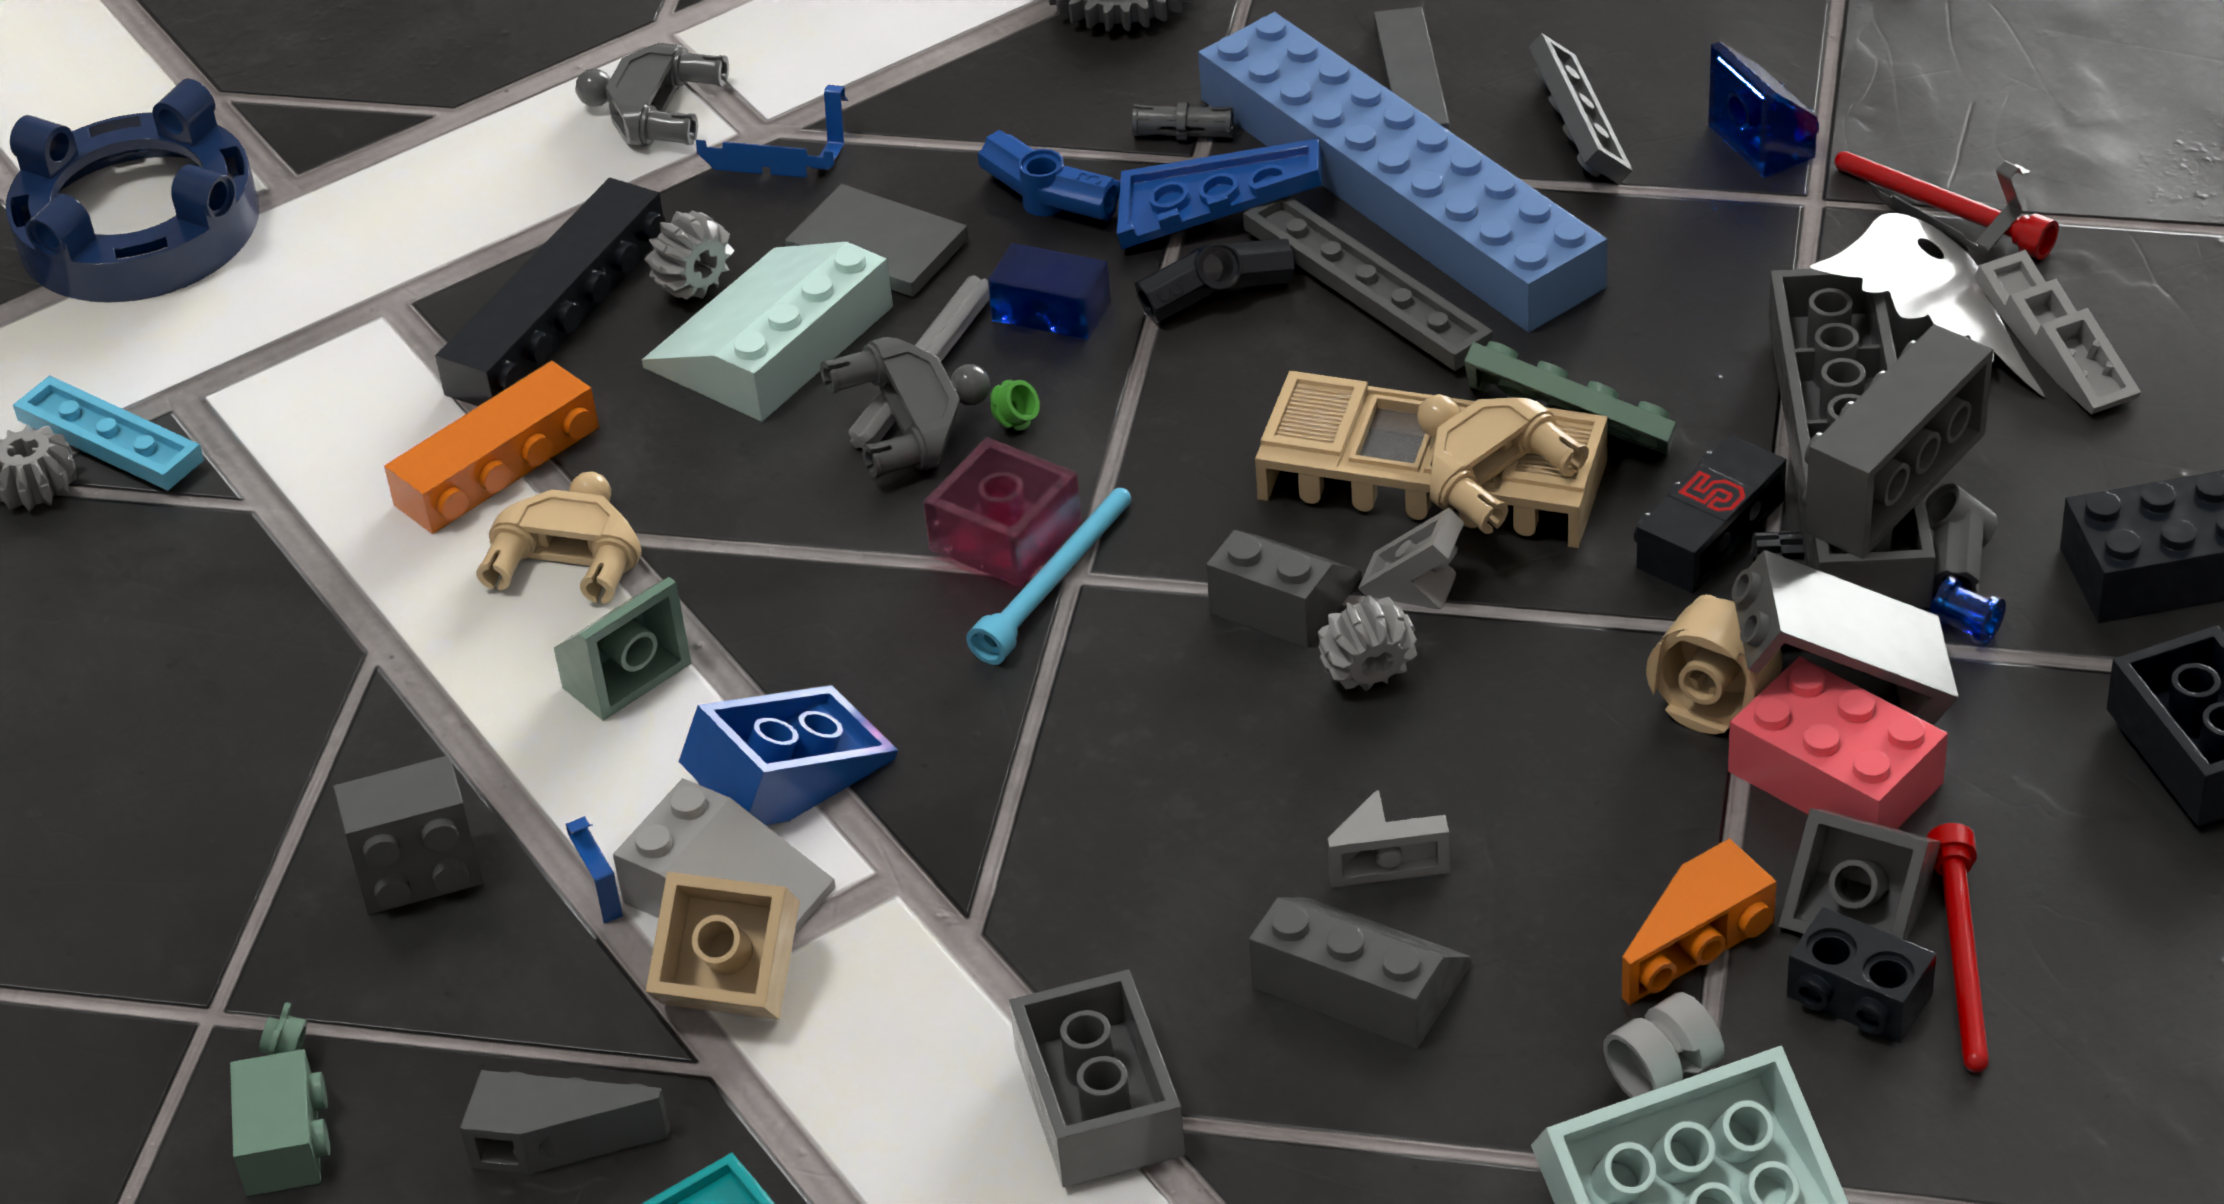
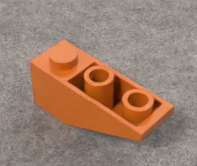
M1730 838L1682 864L1622 956V999L1631 1005L1650 993H1658L1664 990L1673 980L1697 966L1713 962L1725 950L1747 938H1754L1762 934L1775 921L1777 881Z

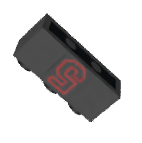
M1730 434L1714 451H1707L1702 456L1698 466L1683 481H1678L1672 486L1667 498L1652 513L1647 512L1641 517L1634 532V541L1637 543L1636 568L1694 594L1785 500L1787 459Z

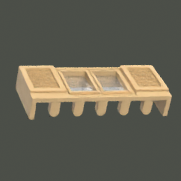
M1289 370L1255 457L1257 499L1268 501L1280 471L1298 473L1299 496L1307 503L1313 504L1320 500L1324 490V477L1351 481L1352 504L1356 509L1364 512L1370 511L1374 506L1377 498V485L1405 489V509L1407 515L1416 520L1424 519L1431 505L1430 481L1436 437L1423 432L1417 420V413L1420 404L1427 397L1433 395L1368 386L1366 381ZM1452 398L1458 405L1460 412L1475 402ZM1547 408L1554 414L1557 427L1577 442L1588 447L1589 454L1583 467L1577 472L1568 464L1574 470V475L1565 476L1556 466L1535 452L1524 455L1481 487L1498 500L1513 506V527L1522 536L1534 534L1539 521V510L1568 514V547L1579 548L1607 463L1608 416ZM1459 512V518L1464 521V526L1469 528L1478 527Z

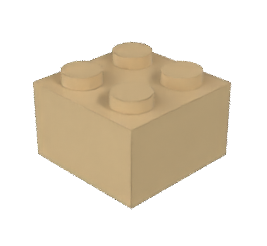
M667 872L645 992L663 1005L780 1020L800 901L787 887Z

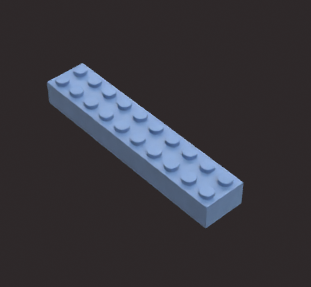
M1276 12L1260 18L1258 21L1198 52L1201 100L1211 107H1233L1234 123L1267 147L1319 138L1323 153V187L1526 332L1530 333L1607 288V238Z

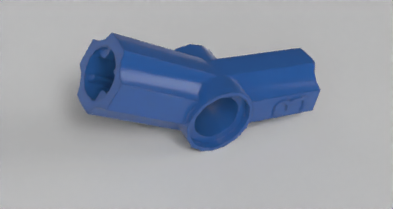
M998 130L986 137L984 146L978 152L979 167L1021 194L1024 209L1032 215L1050 216L1064 210L1108 222L1116 212L1120 194V181L1112 177L1065 166L1063 157L1054 150H1034L1011 134H1005Z

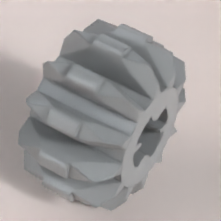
M693 210L689 214L676 211L671 223L660 222L661 233L658 238L649 239L654 250L644 259L651 267L649 276L654 279L655 283L666 289L677 298L682 297L686 300L691 296L703 299L708 287L719 288L718 277L722 272L730 270L725 260L734 252V249L728 244L730 233L722 225L713 221V218Z
M29 424L20 432L15 433L7 430L6 438L0 439V502H4L9 510L24 505L30 512L36 504L45 503L51 506L54 496L68 494V484L76 480V466L70 445L65 441L63 434H54L50 426H44L34 431Z
M1368 595L1360 604L1352 605L1347 602V608L1344 611L1329 614V625L1317 631L1320 639L1318 647L1322 654L1320 655L1321 661L1326 671L1331 673L1333 680L1340 681L1345 689H1351L1360 685L1367 691L1374 683L1383 681L1388 684L1390 676L1406 672V662L1417 656L1415 648L1417 639L1413 633L1415 628L1408 614H1404L1402 608L1395 605L1390 597L1375 601Z

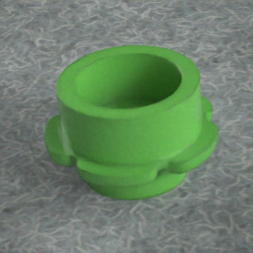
M1005 380L1001 383V386H995L990 395L991 412L994 418L1005 428L1013 427L1016 431L1024 430L1039 413L1040 402L1035 389L1026 381Z

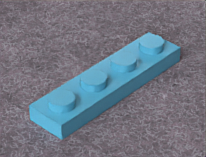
M50 375L13 404L18 421L26 425L29 424L37 430L44 426H50L54 434H63L65 441L69 445L167 491L204 461L200 444Z

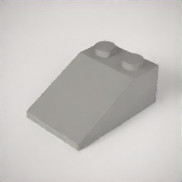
M684 778L676 784L613 853L623 903L659 918L667 872L787 887L800 901L794 935L836 887L834 878L734 800Z

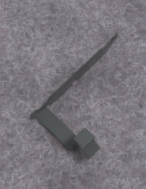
M2006 160L1998 167L1996 173L2007 205L1975 243L1966 239L1963 233L1893 194L1892 197L1880 191L1877 185L1871 182L1869 184L1872 191L1890 209L1934 226L1967 252L1968 246L1984 256H1989L1988 252L2022 213L2011 178L2016 172L2021 175L2031 172Z

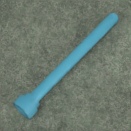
M1125 488L1114 489L1001 613L983 616L967 633L966 640L971 652L978 659L991 665H998L1012 652L1017 643V628L1129 506L1131 495Z

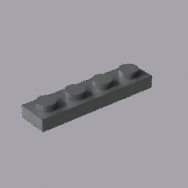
M1541 33L1529 46L1537 64L1535 73L1548 86L1551 93L1548 97L1549 102L1562 115L1565 124L1562 126L1563 131L1576 144L1580 152L1577 155V160L1591 175L1599 177L1603 174L1620 185L1633 170L1576 55Z

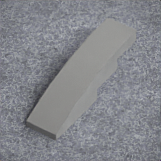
M2026 250L1979 265L1975 279L2002 319L2040 366L2090 414L2139 398L2141 394L2140 389L2090 310L2085 308L2077 311L2057 279L2046 282Z

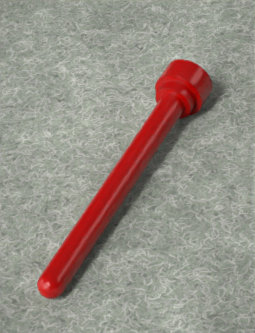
M1848 151L1839 152L1834 159L1835 166L1840 171L1986 228L2001 212L1998 209ZM2037 213L2031 216L2023 215L2015 220L2004 235L2012 237V242L2018 245L2019 251L2026 250L2029 256L2043 260L2050 254L2056 243L2059 225L2057 221Z
M1946 823L1933 828L1926 838L1941 841L1934 869L1943 878L1963 1063L1969 1071L1979 1073L1987 1068L1989 1056L1967 874L1977 860L1975 834L1969 827L1959 823Z

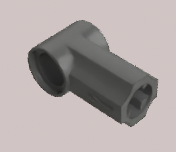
M1948 482L1936 488L1925 502L1929 526L1934 531L1933 546L1936 559L1933 593L1942 599L1956 598L1964 601L1979 594L1982 548L1992 539L1998 520L1994 511L1955 483Z

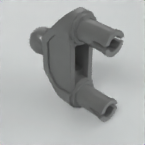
M657 43L622 58L611 78L606 72L599 69L584 71L576 80L575 92L582 103L591 107L602 106L608 102L612 123L623 140L629 145L647 146L652 144L654 140L693 145L698 133L696 114L665 112L676 90L686 82L724 87L729 76V60L725 55L714 56L688 53V50L682 45Z
M883 337L869 341L867 345H864L862 352L833 360H825L821 362L820 366L824 385L832 383L827 386V391L830 394L869 382L879 386L903 433L899 437L863 446L862 454L866 469L874 466L873 469L869 470V475L872 478H878L883 474L915 466L923 471L938 467L954 426L959 403L967 406L977 405L986 399L991 389L989 375L982 367L974 364L962 365L954 371L949 379L939 357L906 341L892 337Z

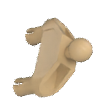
M1437 394L1427 397L1418 409L1417 420L1420 428L1427 435L1436 437L1431 470L1430 500L1443 510L1447 508L1451 510L1456 509L1477 525L1485 534L1493 532V527L1487 521L1496 529L1501 526L1508 514V505L1483 489L1481 486L1524 455L1537 452L1556 466L1565 476L1574 475V470L1568 464L1578 472L1588 458V447L1577 442L1557 427L1554 414L1539 402L1531 399H1478L1460 412L1458 405L1452 398Z
M594 471L583 472L570 483L569 491L551 489L518 501L504 509L497 516L489 530L491 546L483 562L476 570V576L484 586L494 590L499 576L502 575L497 586L498 590H504L510 585L512 576L522 559L531 558L587 565L590 567L581 580L580 590L587 599L597 603L602 589L605 588L601 597L602 604H605L613 599L623 573L633 569L642 555L641 546L628 521L610 503L612 489L606 478Z

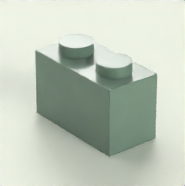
M305 1049L230 1062L233 1158L246 1196L321 1183L320 1157L330 1156V1142L326 1122L324 1119H318V1110L328 1108L327 1091L322 1072H311Z

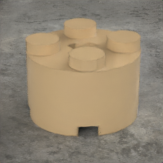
M1701 595L1684 609L1650 653L1646 666L1647 681L1653 695L1659 690L1662 697L1669 704L1665 711L1674 720L1698 732L1707 734L1725 733L1730 727V721L1780 675L1783 663L1782 651L1780 647L1759 673L1749 671L1743 642L1740 638V627L1735 602L1716 598L1712 595Z

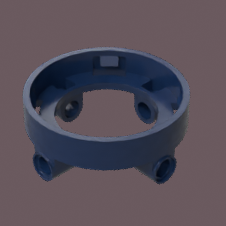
M183 79L153 107L152 112L112 117L83 126L74 131H71L65 125L32 115H25L17 120L10 134V149L13 155L17 157L20 171L14 178L7 194L6 215L21 263L26 272L36 282L52 292L77 300L105 303L142 300L171 293L202 280L224 266L245 246L256 227L259 217V199L247 154L240 141L225 128L217 125L214 114L216 108L215 101L204 85L194 79ZM153 157H178L192 159L199 165H184L178 170L173 179L171 198L176 216L156 226L136 232L114 235L95 234L90 216L85 207L70 195L58 194L80 178L122 162Z

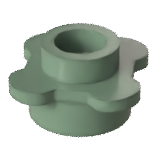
M286 1002L284 1004L280 1019L268 1017L261 1036L259 1052L273 1055L302 1049L308 1021L290 1016L292 1003Z

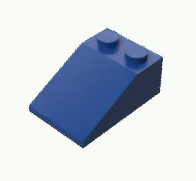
M830 685L697 705L678 762L697 780L699 785L731 798L764 825L791 821L895 760L898 749Z

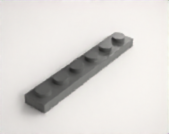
M1290 196L1253 207L1243 213L1244 230L1259 240L1288 238L1296 265L1452 370L1456 371L1465 365L1464 361L1472 342L1487 346L1489 341H1493V330Z

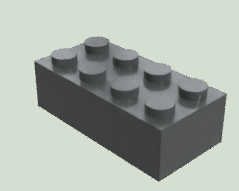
M1933 324L1917 341H1910L1904 348L1900 358L1886 371L1878 372L1872 380L1870 387L1855 402H1848L1841 410L1838 419L1823 433H1816L1807 446L1804 457L1805 463L1808 464L1807 486L1802 497V504L1806 507L1804 532L1864 559L1985 435L1993 348Z

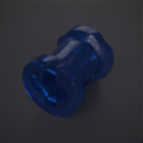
M1951 576L1941 584L1932 601L1929 613L1939 616L1941 627L1945 624L1956 627L1971 634L1973 642L1985 646L1994 638L2002 624L2006 612V602L1995 595L1988 599L1963 587V583L1959 579Z

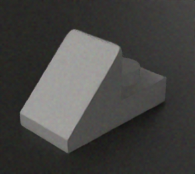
M1447 508L1376 550L1358 589L1365 596L1370 595L1380 599L1390 597L1392 601L1432 609L1443 608L1456 578V572L1448 564L1457 553L1458 548L1455 543L1464 521L1450 508Z
M1379 790L1375 791L1328 837L1331 888L1450 873L1449 829L1446 816L1439 815L1386 822Z

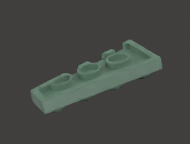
M1489 341L1487 346L1472 342L1464 361L1470 388L1486 393L1491 383L1497 385L1499 390L1507 394V398H1527L1534 401L1539 399L1548 402L1547 408L1608 416L1609 435L1668 454L1676 436V422L1668 419L1670 413L1665 409L1645 401H1640L1637 407L1619 400V393L1616 390L1599 382L1589 381L1588 385L1584 386L1567 379L1568 372L1554 364L1539 361L1536 367L1518 360V353L1501 343Z

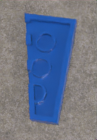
M1319 138L1121 171L1117 237L1121 250L1321 186L1323 153Z

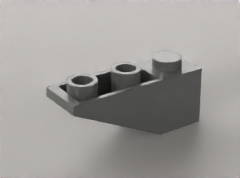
M481 1070L461 1123L460 1131L470 1168L533 1174L668 1138L670 1123L662 1088L647 1087L636 1083L626 1085L587 1081L576 1077L566 1079L527 1075L516 1071L506 1073Z

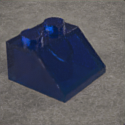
M1720 41L1711 44L1708 126L1764 178L1815 158L1819 122L1814 111L1801 103L1787 90L1782 82L1777 81L1759 64Z

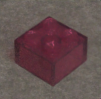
M988 437L923 501L929 548L931 551L1018 587H1021L1082 522L1077 472Z

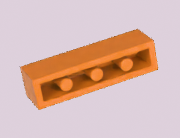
M554 361L548 362L384 465L393 505L431 534L436 533L597 430L599 423L592 388Z

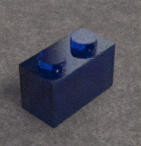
M1016 243L1010 244L988 279L992 321L1089 340L1111 302L1108 261Z

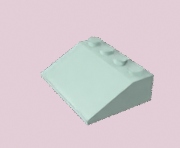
M849 242L773 248L642 359L643 368L763 422L821 371L822 361L833 360L893 307L887 259Z
M1782 1045L1547 1127L1531 1144L1554 1204H1849Z

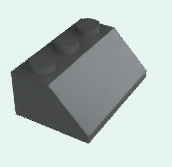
M1277 897L1249 938L1252 988L1418 1049L1472 965L1471 956L1310 898Z

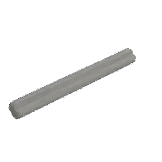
M975 275L968 277L915 346L939 357L940 361H942L992 297V293L989 290L990 282L986 278L980 280ZM881 390L849 429V435L852 438L850 443L856 449L859 447L863 449V446L866 444L880 442L896 421Z

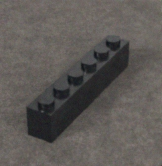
M609 177L435 355L444 395L480 406L534 372L541 363H544L559 344L577 329L579 323L598 303L606 298L607 294L627 273L631 272L636 263L653 247L649 239L658 238L661 233L660 222L666 223L660 193Z

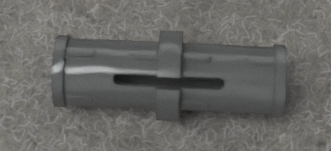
M1178 102L1177 106L1134 104L1132 111L1133 136H1176L1177 141H1188V137L1233 138V107L1190 106L1189 102Z

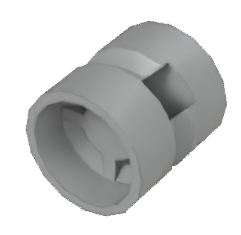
M1680 992L1671 995L1650 1008L1645 1014V1019L1634 1018L1607 1035L1603 1041V1052L1607 1066L1615 1081L1630 1098L1707 1072L1718 1065L1724 1058V1043L1714 1019L1705 1007L1694 997Z

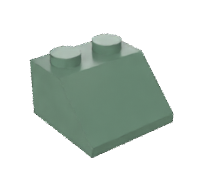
M670 577L643 590L554 647L562 688L602 721L692 664L677 584Z

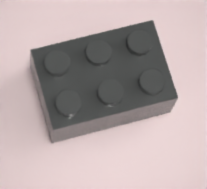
M1129 969L1009 999L1015 1050L1062 1187L1185 1156L1181 1105Z

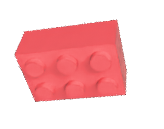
M1799 656L1730 721L1728 772L1807 815L1810 808L1826 809L1898 829L1944 783L1948 733Z

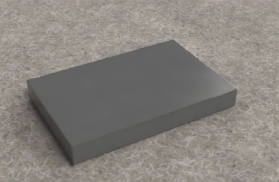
M840 184L785 239V245L788 247L835 242L854 244L886 258L891 290L914 297L969 238L967 225Z

